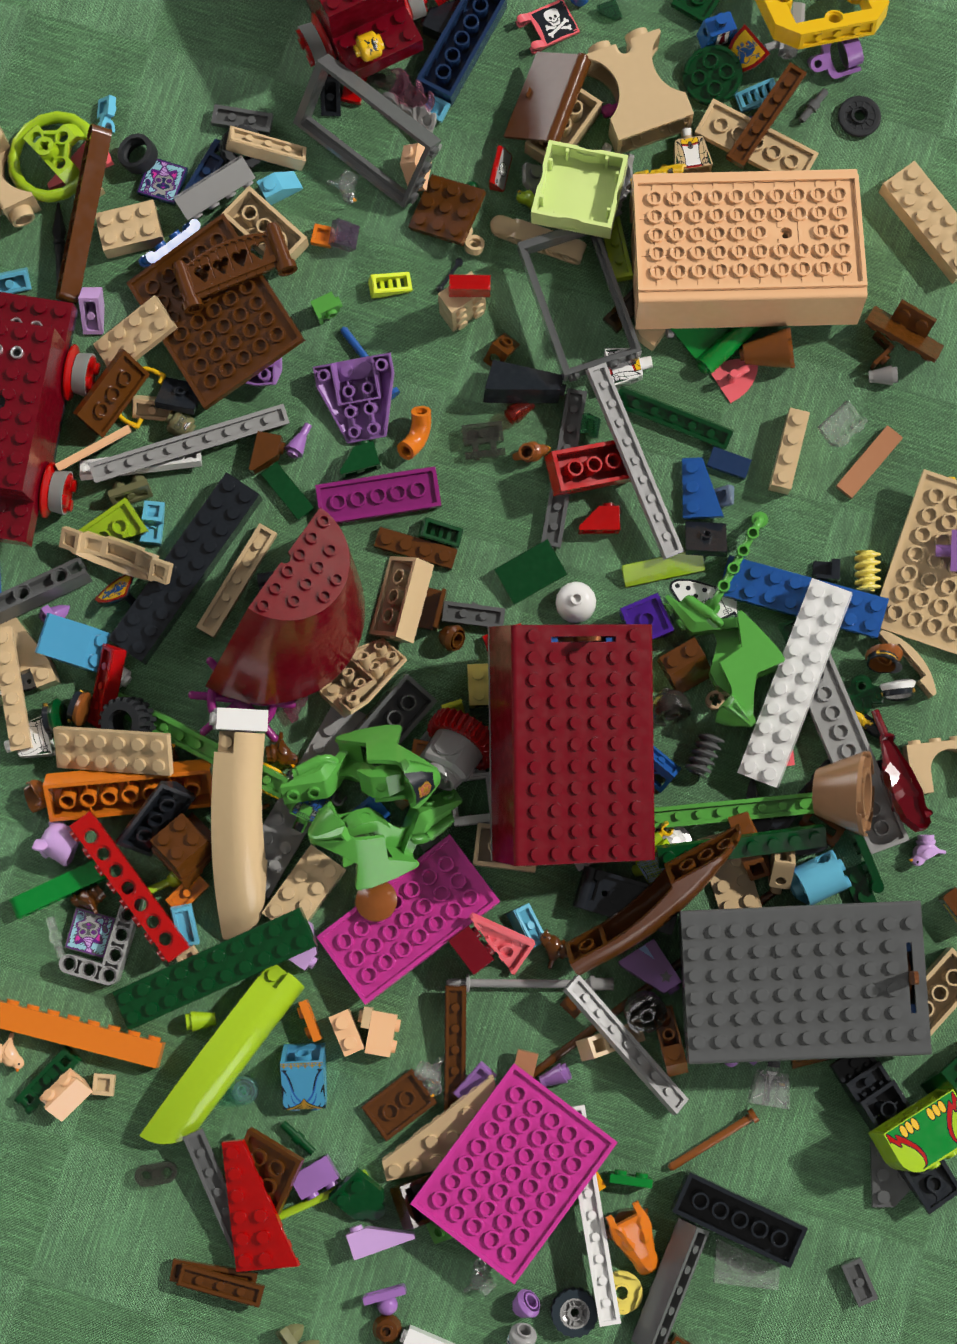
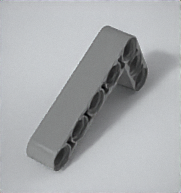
M134 885L128 886L124 892L130 894L134 890ZM144 899L137 900L135 906L138 911H142ZM121 904L103 962L67 954L59 960V968L62 972L104 985H114L120 981L137 928L132 919L129 921L125 919L124 913L126 910ZM122 929L127 932V938L124 941L118 938V933ZM116 949L121 953V958L118 961L112 959V952ZM69 958H72L75 963L71 970L66 967V961ZM88 964H92L95 968L91 976L86 973ZM108 970H112L115 974L111 982L105 977Z

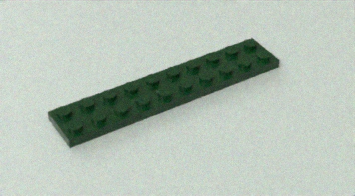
M299 907L112 993L127 1029L132 1030L315 948L318 944L302 907Z

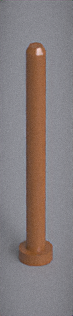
M750 1108L747 1110V1115L668 1164L670 1171L676 1170L752 1121L754 1123L759 1122L753 1109Z

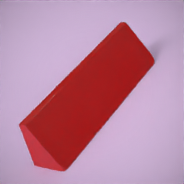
M104 643L88 722L97 728H101V724L98 725V720H101L99 714L100 711H104L103 706L109 704L108 701L118 697L127 653L122 648Z

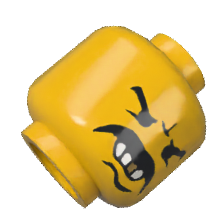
M369 31L356 37V45L353 46L357 58L361 57L363 61L368 62L380 57L385 47L380 34Z

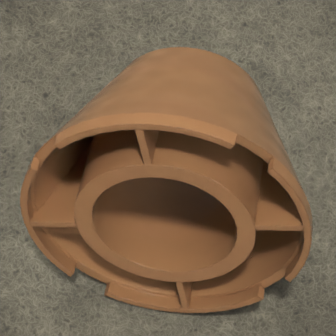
M863 751L817 768L814 774L812 789L815 815L865 837L868 836L865 831H870L872 825L875 786H872L871 774L874 775V765L870 751Z

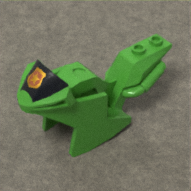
M382 725L336 736L335 742L338 743L339 752L336 756L331 754L317 755L295 766L292 769L293 780L280 785L284 805L329 798L340 787L343 780L347 779L360 782L361 791L375 798V802L405 799L408 800L411 808L419 809L438 787L441 775L437 767L398 744L402 732L401 725ZM362 746L366 747V756L364 755ZM372 764H383V765H379V766H375V767H374Z

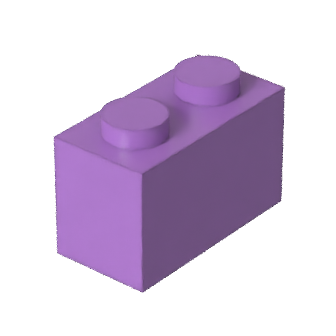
M327 1154L301 1169L293 1186L301 1200L307 1198L309 1201L318 1196V1190L323 1187L328 1190L338 1184L336 1180L339 1179L340 1175Z

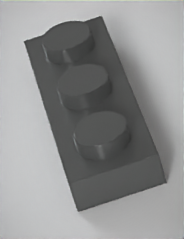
M215 104L211 124L212 126L222 128L244 124L245 126H251L253 129L255 128L259 134L270 135L274 116L273 113Z
M444 601L442 622L485 628L503 626L505 608Z

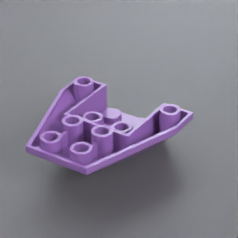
M391 352L313 367L316 387L347 443L387 436L395 373Z

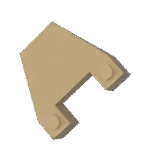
M17 617L0 624V627L13 626L21 675L31 672L36 687L42 691L61 684L55 664L49 657L35 653L37 642ZM0 697V707H1V706H3V702H2V699H1V697Z

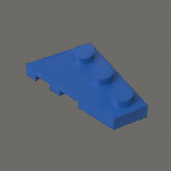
M682 458L683 519L724 518L703 458Z

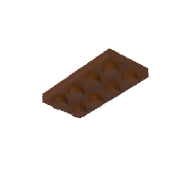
M120 349L74 410L73 414L99 437L104 438L150 374L127 351Z

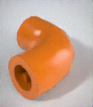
M417 406L411 410L412 421L410 431L405 439L397 445L399 455L405 460L414 458L428 440L431 430V409L427 406Z

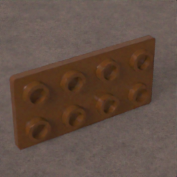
M903 299L893 315L874 306L865 320L869 328L882 332L889 340L901 343L905 349L920 354L926 361L935 363L944 348V345L927 336L937 319Z

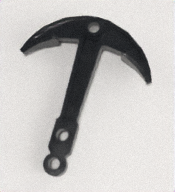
M825 760L820 767L831 764L830 760ZM815 772L811 776V780L797 794L812 793ZM751 779L749 782L746 799L760 798L755 779ZM798 815L774 817L773 819H753L752 822L757 832L787 829ZM828 845L826 847L796 850L795 855H812L827 849Z

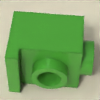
M332 291L310 301L320 325L324 324L323 319L335 317L340 312V308L343 307L338 296L334 297Z

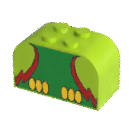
M935 1089L868 1133L885 1163L896 1170L923 1172L928 1169L933 1170L940 1166L941 1160L952 1158L957 1154V1095L954 1089Z

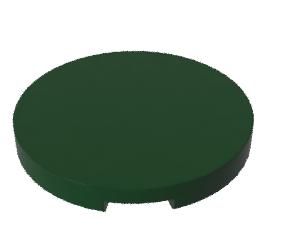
M721 45L707 46L696 50L688 58L683 70V82L687 93L693 100L709 106L713 99L721 103L732 99L738 92L743 78L740 60L733 51Z

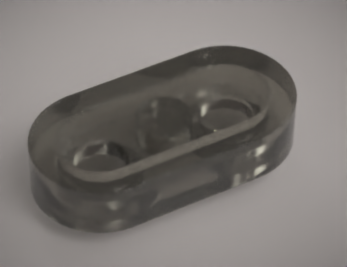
M172 1161L144 1164L136 1170L135 1181L142 1187L167 1184L176 1179L178 1168ZM165 1168H169L171 1170L170 1175H166L164 1173ZM144 1171L150 1173L149 1179L144 1178Z

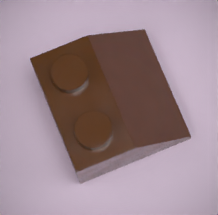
M695 637L662 655L657 660L678 696L709 679L710 665Z

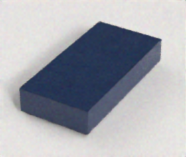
M713 447L706 467L745 480L752 460Z

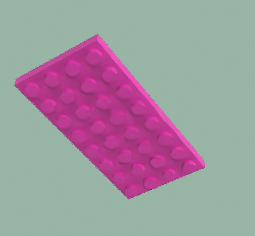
M450 834L417 859L419 862L417 868L388 881L394 887L397 895V905L390 918L378 922L369 921L360 915L355 906L316 936L365 1005L447 944L460 931L473 924L469 917L472 912L483 916L501 902Z

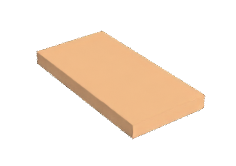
M126 425L55 464L58 471L126 436L132 430L129 425Z

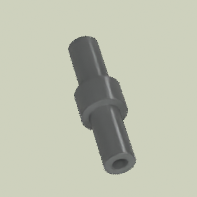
M822 88L817 96L807 103V108L798 117L801 123H805L810 115L820 108V103L828 95L826 89Z

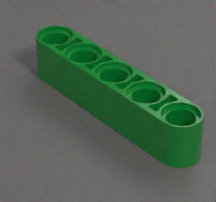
M92 860L23 892L9 901L16 918L21 919L83 889L102 882L107 877L105 875L100 876L94 867L97 864Z

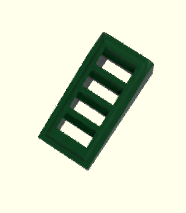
M425 517L421 522L417 538L458 549L464 529ZM431 526L430 533L426 534L427 527ZM436 527L439 528L437 537L434 536ZM444 529L447 530L445 539L442 538ZM452 531L456 532L453 542L450 541Z

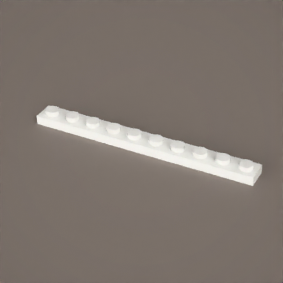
M585 1105L572 1106L587 1118ZM595 1173L578 1196L599 1326L602 1327L620 1324L621 1319Z

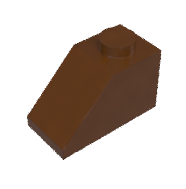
M257 432L249 471L252 475H256L279 460L280 454H284L286 443L283 442L281 435Z

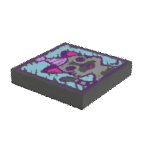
M76 907L64 948L104 958L116 918L101 913L94 914L93 911Z

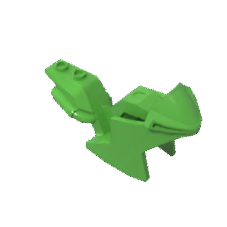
M669 595L665 596L664 607L670 615L674 614L677 618L676 624L682 631L685 630L690 636L714 634L717 640L709 679L714 688L726 696L727 699L719 707L715 722L731 727H752L756 723L753 715L756 680L775 672L778 665L785 661V657L769 637L742 610L738 611L737 617L721 619L713 612V609L694 596L687 595L680 602Z
M455 789L451 791L445 790L442 793L432 795L419 809L409 808L403 821L404 824L400 828L387 822L382 814L370 807L337 814L332 802L329 801L323 805L308 829V838L313 845L321 846L341 855L344 868L356 863L355 887L357 890L372 888L417 868L419 862L413 857L416 845L432 841L452 826L454 817L451 811L462 803V798Z

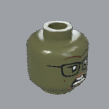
M171 411L165 420L168 423L166 430L175 437L192 432L196 427L194 425L195 419L186 413H173Z

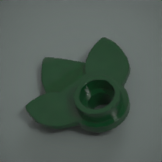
M866 675L855 676L851 681V686L846 688L857 712L864 715L870 711L872 703L883 704L884 697L881 695L882 690L879 686L872 684L870 678ZM859 682L865 683L863 689L858 688Z

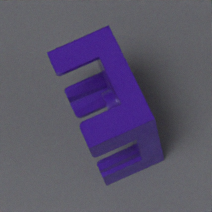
M658 593L624 606L619 610V615L626 624H652V640L661 636L664 638L674 632V628Z

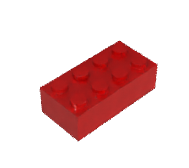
M614 440L551 451L544 457L554 497L631 481Z

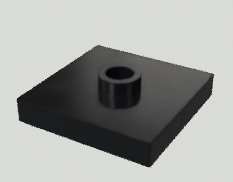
M165 377L155 399L154 407L194 415L200 401L187 381Z
M685 521V555L727 557L726 523Z

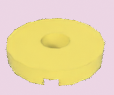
M617 1270L613 1272L615 1289L623 1286L628 1290L626 1297H617L620 1315H626L639 1307L643 1298V1289L639 1279L633 1273L626 1270Z

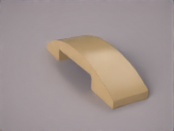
M880 631L879 641L882 644H896L903 650L904 658L921 676V679L916 684L928 698L933 697L936 694L934 680L921 656L903 639L890 632Z

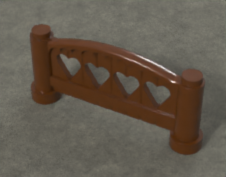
M272 222L266 225V231L263 233L248 234L229 239L209 248L187 264L183 260L174 262L172 269L184 301L182 303L184 312L186 314H195L204 308L202 299L274 269H277L279 276L284 277L292 275L298 268L295 260L291 259L280 226L276 222ZM260 243L266 244L263 259L251 253L250 250L253 246H259ZM245 250L247 251V256L242 267L232 260V256L240 254L241 251ZM223 258H228L229 261L225 274L213 267L216 261L221 262ZM210 266L206 282L195 275L197 269Z

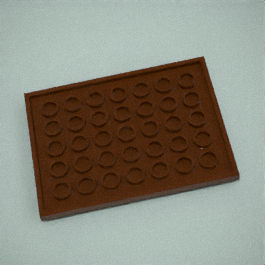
M224 213L126 282L140 306L154 295L157 296L178 327L163 339L162 342L206 410L306 341L263 274L203 298L204 308L198 313L186 314L182 306L184 301L172 269L173 263L183 260L187 264L209 248L229 239L239 237ZM243 250L240 254H234L232 260L243 267L247 251ZM223 258L221 262L216 261L213 267L225 274L229 259ZM210 266L197 269L195 275L206 282Z

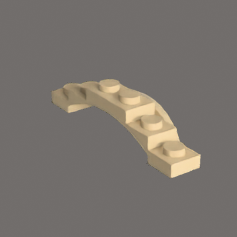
M68 526L62 527L59 547L128 576L148 581H157L165 585L170 583L173 563L159 559V555L145 551L144 547L113 536L104 537L90 531L82 532Z

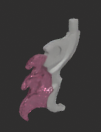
M401 68L392 69L391 72L396 74V83L389 92H385L382 95L433 133L437 120L436 113L430 112L435 104L433 93L429 91L428 98H426L423 85L419 80H416V86L414 87L406 71ZM439 144L438 146L439 151L441 150L442 144Z

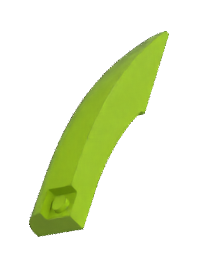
M278 965L264 970L207 1042L139 1136L149 1142L165 1145L181 1142L184 1135L199 1129L278 1022L305 989L301 982Z

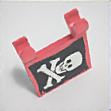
M557 0L532 12L520 14L516 17L518 28H522L531 22L540 40L533 41L530 44V51L533 55L580 33L564 0Z

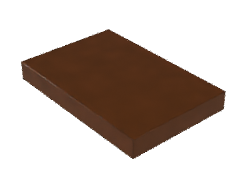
M410 1069L361 1108L387 1142L434 1106L437 1101L434 1097H430L431 1093L415 1071Z

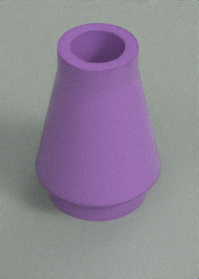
M559 1063L539 1076L541 1084L545 1087L568 1083V1080L572 1079L571 1072L566 1063Z

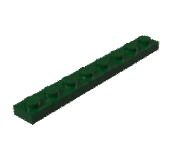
M818 824L742 834L739 843L728 859L826 847L825 825ZM710 839L656 846L658 867L665 868V863Z

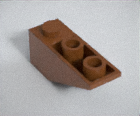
M748 811L728 817L731 828L739 824L742 834L757 833ZM768 854L741 858L751 881L770 875V858Z
M672 1005L653 1009L652 1015L667 1075L671 1077L688 1073L687 1060Z

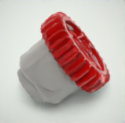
M449 707L438 710L429 721L427 731L431 740L420 757L438 768L441 775L438 788L451 791L453 788H457L463 781L466 782L476 768L478 770L490 768L488 726L482 724V721L479 722L475 717L469 716L468 713H463L462 710L457 711L455 708L450 709Z

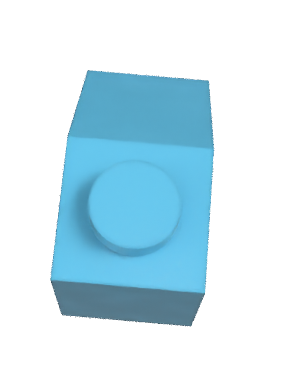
M294 171L274 172L256 181L262 197L270 205L303 189Z

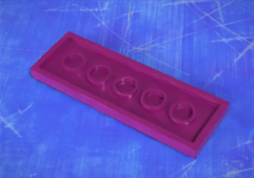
M435 466L315 485L318 508L321 507L336 523L442 507Z

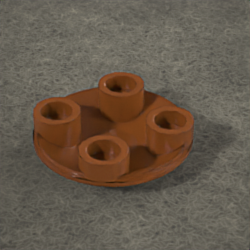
M388 882L372 888L358 890L355 900L356 907L360 915L369 921L378 922L388 919L392 916L397 905L395 889Z

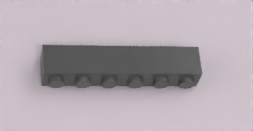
M678 1218L661 1264L658 1267L654 1282L650 1287L649 1295L642 1308L640 1318L634 1328L631 1338L632 1342L636 1344L667 1343L710 1231L691 1221Z

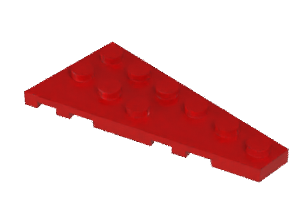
M245 1139L223 1141L222 1152L236 1272L300 1266L298 1257L296 1258L293 1252L292 1244L284 1232L283 1224L272 1199L267 1194L263 1185V1179L259 1176L254 1165L255 1161Z

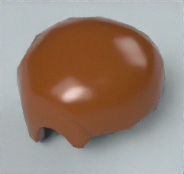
M40 780L26 782V785L30 784L24 788L25 799L30 811L35 813L45 809L47 806L43 782Z

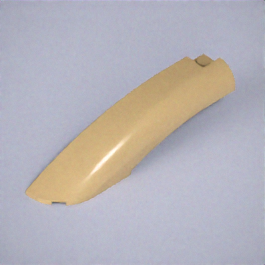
M219 731L218 752H214L211 795L212 863L222 938L227 940L256 926L262 916L265 905L268 859L265 856L262 823V771L265 733Z

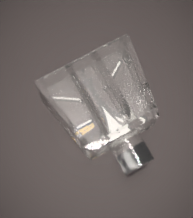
M768 1061L767 1070H756L747 1098L748 1103L790 1110L789 1074L779 1072L781 1061Z

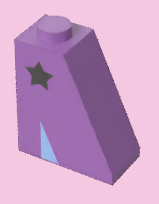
M654 939L618 962L623 969L663 995L667 992L671 995L680 989L678 985L682 981Z

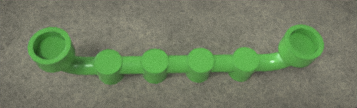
M756 512L752 516V527L747 530L745 540L737 548L734 560L727 566L723 580L717 584V591L712 599L704 603L713 609L715 614L719 612V602L730 589V582L738 574L742 560L749 554L752 542L759 536V529L764 528L768 523V516L764 512Z

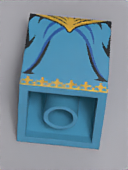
M326 1043L283 1044L280 1061L283 1110L299 1111L300 1109L320 1110L326 1108Z

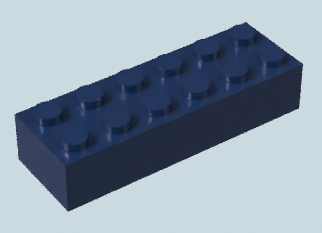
M460 0L416 79L417 89L431 97L434 95L450 103L452 107L507 9V0Z

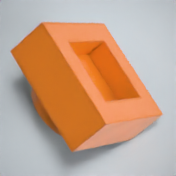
M315 223L310 241L311 245L331 249L335 228Z

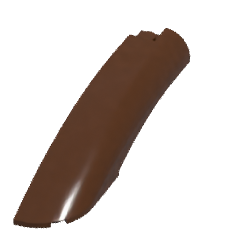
M737 824L665 863V869L621 911L596 927L566 942L565 946L569 963L575 973L582 975L627 951L675 917L702 891L729 858L740 841L742 834L741 826Z

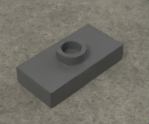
M860 1257L840 1265L858 1307L878 1299Z

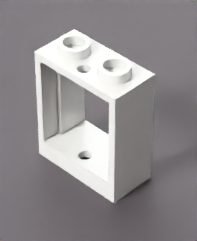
M217 707L214 709V712H210L209 725H213V730L267 732L268 710Z
M475 769L467 781L486 779L490 811V771L486 772V769ZM458 806L453 809L455 827L490 823V813L459 817Z

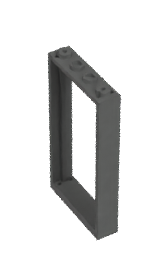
M326 54L316 61L293 121L296 126L403 208L409 203L413 204L418 198L419 194L417 192L426 181L424 177L432 168L431 162L439 152L438 146L441 142V139L330 54ZM328 74L425 147L406 190L312 118Z
M558 229L518 242L517 250L563 381H577L581 376L586 375L588 368L605 362L610 370L618 367L620 363H633L641 357L642 350L602 238L590 235L630 349L569 368L529 255L587 236V234Z

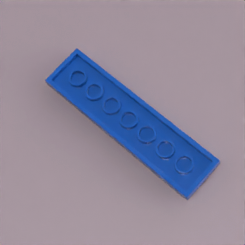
M729 555L722 580L726 574V568L734 560V556ZM743 559L738 574L731 580L730 589L723 597L797 617L812 578ZM822 581L852 592L853 596L840 629L878 639L889 599Z

